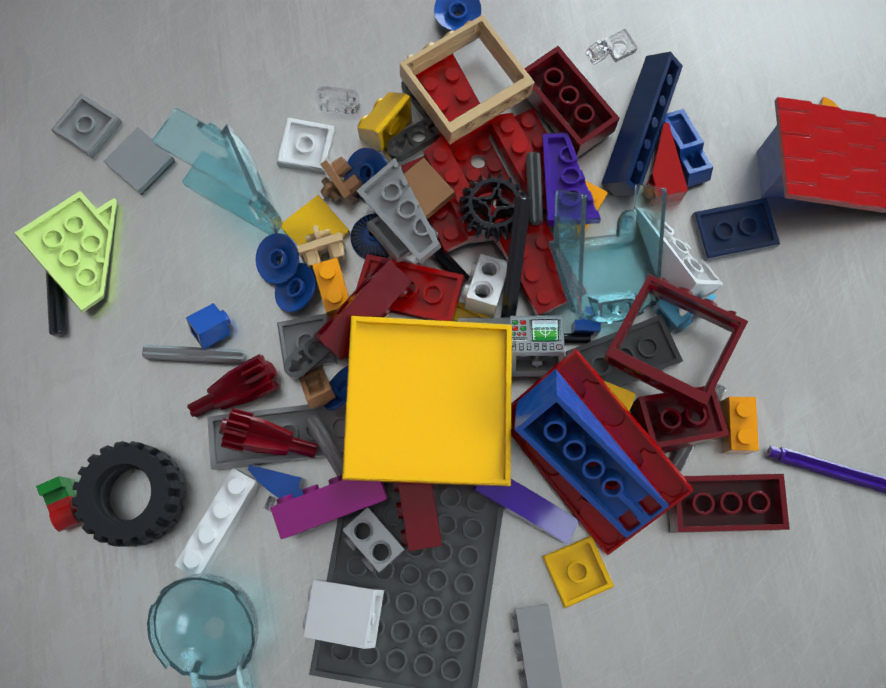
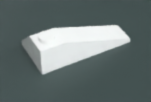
M639 207L636 210L659 279L663 277L673 286L687 288L693 295L699 298L723 285L703 259L698 262L689 253L691 247L686 242L683 243L673 237L674 230L653 209Z

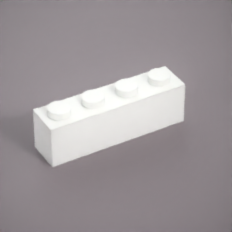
M232 468L174 565L196 579L206 578L257 494L261 484L244 472Z

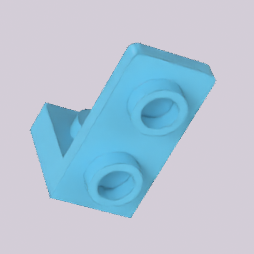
M712 293L706 299L713 301L716 296ZM661 299L652 308L656 316L662 314L670 333L677 328L682 331L693 322L691 317L694 314L687 312L681 317L678 307Z

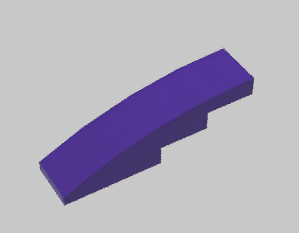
M511 479V486L477 485L473 487V490L507 512L520 517L535 528L543 530L561 543L569 544L579 523L578 519Z

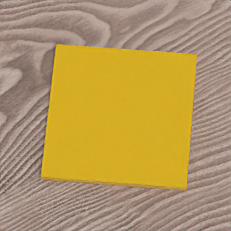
M351 316L342 480L511 486L512 325Z

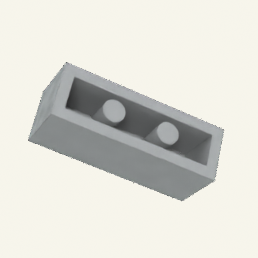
M541 604L514 608L515 615L510 616L512 632H518L519 644H514L517 662L522 661L524 673H519L521 688H562L549 605Z

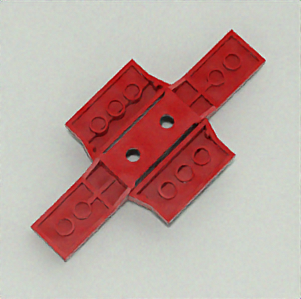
M453 53L415 75L449 122L480 104ZM533 108L516 116L513 113L499 114L452 144L448 143L435 125L439 138L424 151V156L401 165V170L404 174L422 158H425L454 190L456 196L427 219L429 224L437 231V240L445 253L468 243L484 242L485 235L481 234L480 237L476 238L474 236L476 230L468 232L466 230L468 224H462L461 222L463 215H460L458 210L461 206L459 198L463 196V189L465 187L469 188L471 180L477 182L480 175L486 180L490 172L493 178H497L500 173L503 175L502 180L506 181L510 177L489 140L490 134L516 182L520 184L521 191H525L526 196V155L529 152H538L540 154L543 215L547 212L542 134H547ZM474 157H481L484 159L485 165L481 168H476L471 164V160ZM492 192L485 193L480 196H489L490 194H492ZM501 195L507 202H510L505 196ZM494 205L490 208L492 209L491 216H493L494 210H496ZM474 210L479 218L486 221V218L482 214L477 213V210ZM507 217L506 219H498L495 221V223L505 222L509 219V217ZM544 218L542 224L538 226H532L528 222L520 283L536 316H542L584 295V291ZM501 235L499 242H495V244L500 248L508 261L510 237L506 241ZM490 236L488 241H494V237Z

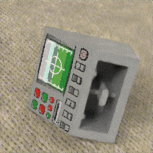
M510 316V325H512L511 377L546 375L548 371L564 359L563 316Z

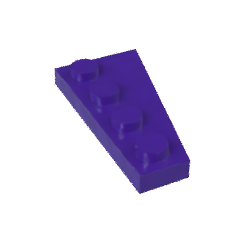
M568 133L542 134L548 226L600 223L601 217L594 206V199L586 185L584 173L579 167L578 158Z

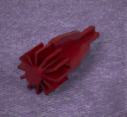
M260 354L241 363V366L228 371L207 389V395L187 405L191 416L198 417L213 408L223 410L244 404L277 390L279 384L276 381L278 378L274 365L268 360L266 361L264 355Z
M232 408L230 411L229 419L223 418L219 434L223 435L221 447L243 452L244 449L255 453L287 456L288 452L314 458L318 447L316 443L294 438L293 432L265 419L254 417V413Z

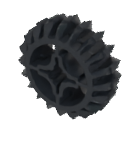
M490 172L486 180L481 175L478 177L477 182L471 180L469 188L465 187L462 192L463 196L459 198L461 206L458 213L463 215L461 217L462 224H468L466 228L468 232L476 230L474 235L476 238L480 237L481 234L485 235V242L489 240L490 236L494 237L496 243L499 242L501 235L506 241L509 239L512 229L515 198L521 195L526 196L525 191L518 192L520 190L519 183L511 185L512 178L509 177L506 181L502 180L503 175L501 173L497 178H493ZM492 192V194H490L489 196H480L482 194ZM501 195L505 196L510 202L505 201ZM496 200V210H494L493 216H491L492 209L490 208L493 206V201ZM474 210H477V213L482 214L486 218V221L479 218ZM507 217H509V219L505 222L495 223V221L498 219H506Z

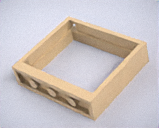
M483 15L473 21L468 20L461 28L449 31L442 39L435 43L427 44L421 51L414 55H408L406 60L400 62L401 79L449 144H452L531 96L535 83ZM479 38L514 84L449 122L415 75Z

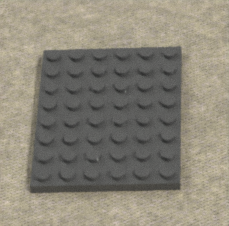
M383 482L389 499L368 508L373 511L402 545L400 530H404L405 525L404 519L398 518L396 503L401 502L399 491L394 492L392 482ZM432 484L443 546L416 551H408V546H405L406 550L380 573L376 569L371 572L361 560L364 557L363 553L358 548L352 550L343 539L346 536L343 529L365 509L338 518L326 581L384 590L375 648L362 649L315 639L309 675L381 688H477L504 509L473 490L474 485ZM366 523L360 524L356 529L358 538L362 540L366 539L371 532L369 525ZM384 544L377 545L374 549L375 557L380 561L385 560L389 555L388 547Z

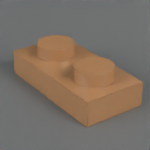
M322 366L299 378L306 401L311 409L317 406H324L330 400L336 398Z

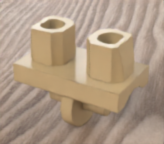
M317 225L312 226L313 234L305 236L307 243L297 246L302 261L304 260L307 266L312 269L313 264L321 262L319 255L328 252L331 259L337 258L338 261L345 259L344 247L346 246L342 233L339 232L331 235L329 229L319 231Z

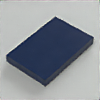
M767 198L697 211L692 214L705 261L774 248L780 245Z

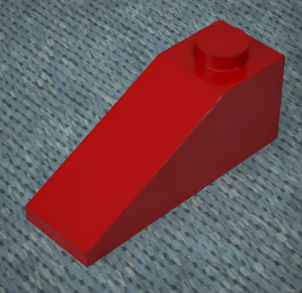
M669 122L664 123L655 147L648 181L645 186L647 197L651 198L653 206L681 201L688 192Z

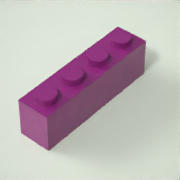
M342 475L329 479L330 485L319 489L317 484L303 489L304 495L294 499L292 494L277 499L278 505L270 507L280 539L289 538L388 500L383 482L342 480Z

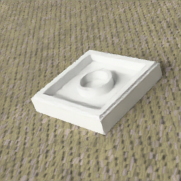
M287 118L276 160L277 165L325 174V170L320 164L329 159L336 131L335 126Z

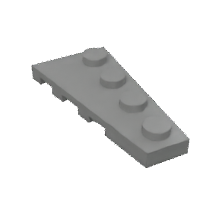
M396 158L356 190L360 197L421 264L441 248Z

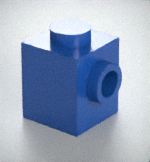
M214 303L186 317L191 334L203 350L231 335L228 327L231 321L224 310L220 311Z

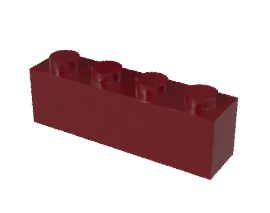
M382 259L313 337L336 358L341 360L344 357L349 358L351 316L384 318L392 309L390 305L396 299H401L408 292L409 288L407 286L412 281L391 260Z
M392 482L394 492L399 491L401 502L396 503L398 518L404 519L405 529L400 530L403 547L408 546V551H416L443 546L433 485Z

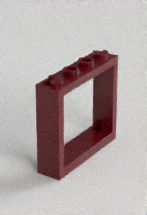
M648 274L605 354L603 362L702 411L707 405L748 321L737 316L735 311H726L718 307L710 299H701L693 295L687 288H678L669 284L663 277L659 279ZM649 293L732 332L702 391L619 350Z

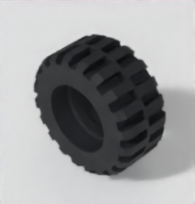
M124 441L115 442L114 447L107 445L101 448L100 455L92 454L87 459L90 464L87 467L81 466L77 473L81 475L79 482L74 481L72 489L77 490L76 497H72V506L78 507V511L74 515L78 522L85 523L82 529L87 534H94V540L100 543H108L110 546L137 547V545L150 544L153 542V539L162 538L166 535L165 530L167 528L174 527L177 523V520L174 519L176 514H182L184 509L183 506H180L181 499H186V491L181 488V485L185 484L184 476L178 473L180 467L176 462L170 460L171 456L158 450V448L134 441L130 443ZM131 469H139L147 475L151 485L149 503L145 510L132 520L120 519L114 513L110 502L112 486L124 472Z

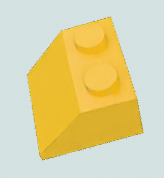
M388 92L383 98H379L369 115L363 116L359 121L357 127L359 138L373 149L384 153L387 150L389 140L401 133L412 121L410 96L404 93Z

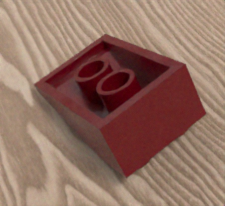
M702 386V387H695V388H697V389H699V390L702 391L703 388H704V386ZM715 389L702 411L666 393L640 396L633 402L630 409L631 415L662 449L663 453L729 436Z

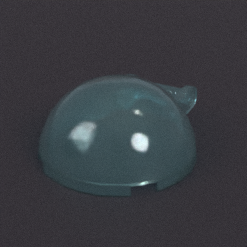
M192 574L182 577L163 588L156 602L150 606L147 631L153 653L166 669L168 666H171L181 675L190 676L192 688H254L249 661L257 647L259 628L257 612L248 594L237 583L215 574ZM236 674L238 683L208 686L207 680H220Z

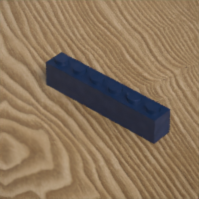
M671 51L645 57L601 183L614 196L640 194L683 67Z

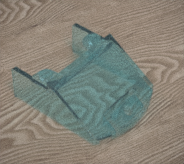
M175 108L152 141L159 148L192 166L182 180V183L267 234H277L283 225L281 217L251 152L241 138L227 124L221 130L212 123L207 125L179 108Z
M643 184L635 185L634 209L620 214L617 221L616 234L585 237L586 195L565 190L556 191L554 241H548L570 312L598 323L623 322L648 274L661 279L666 188ZM649 293L637 316L643 314L644 309L650 304L655 305L659 298Z

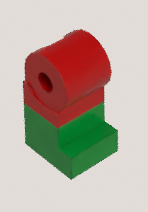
M58 476L36 486L39 496L44 498L49 511L50 521L58 532L81 523L77 521L74 515L78 511V507L72 506V497H76V494L72 490L73 486L70 478Z

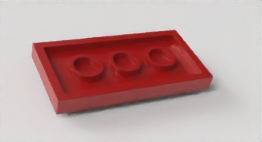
M366 254L357 287L382 259L391 260L412 282L407 286L409 288L408 292L401 299H396L390 305L392 308L390 312L424 320L453 321L465 280L464 275L402 261L397 263L393 259Z

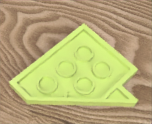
M79 191L15 232V235L79 310L84 313L104 299L117 201L113 198L96 209L83 193Z

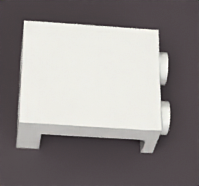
M313 580L308 591L309 605L303 620V637L362 649L375 648L384 590L327 582L325 580Z

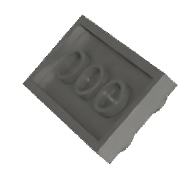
M662 314L632 325L619 349L661 371L683 362ZM617 332L576 347L604 381L621 387L638 380L603 362L605 354ZM575 348L566 351V356L570 354Z

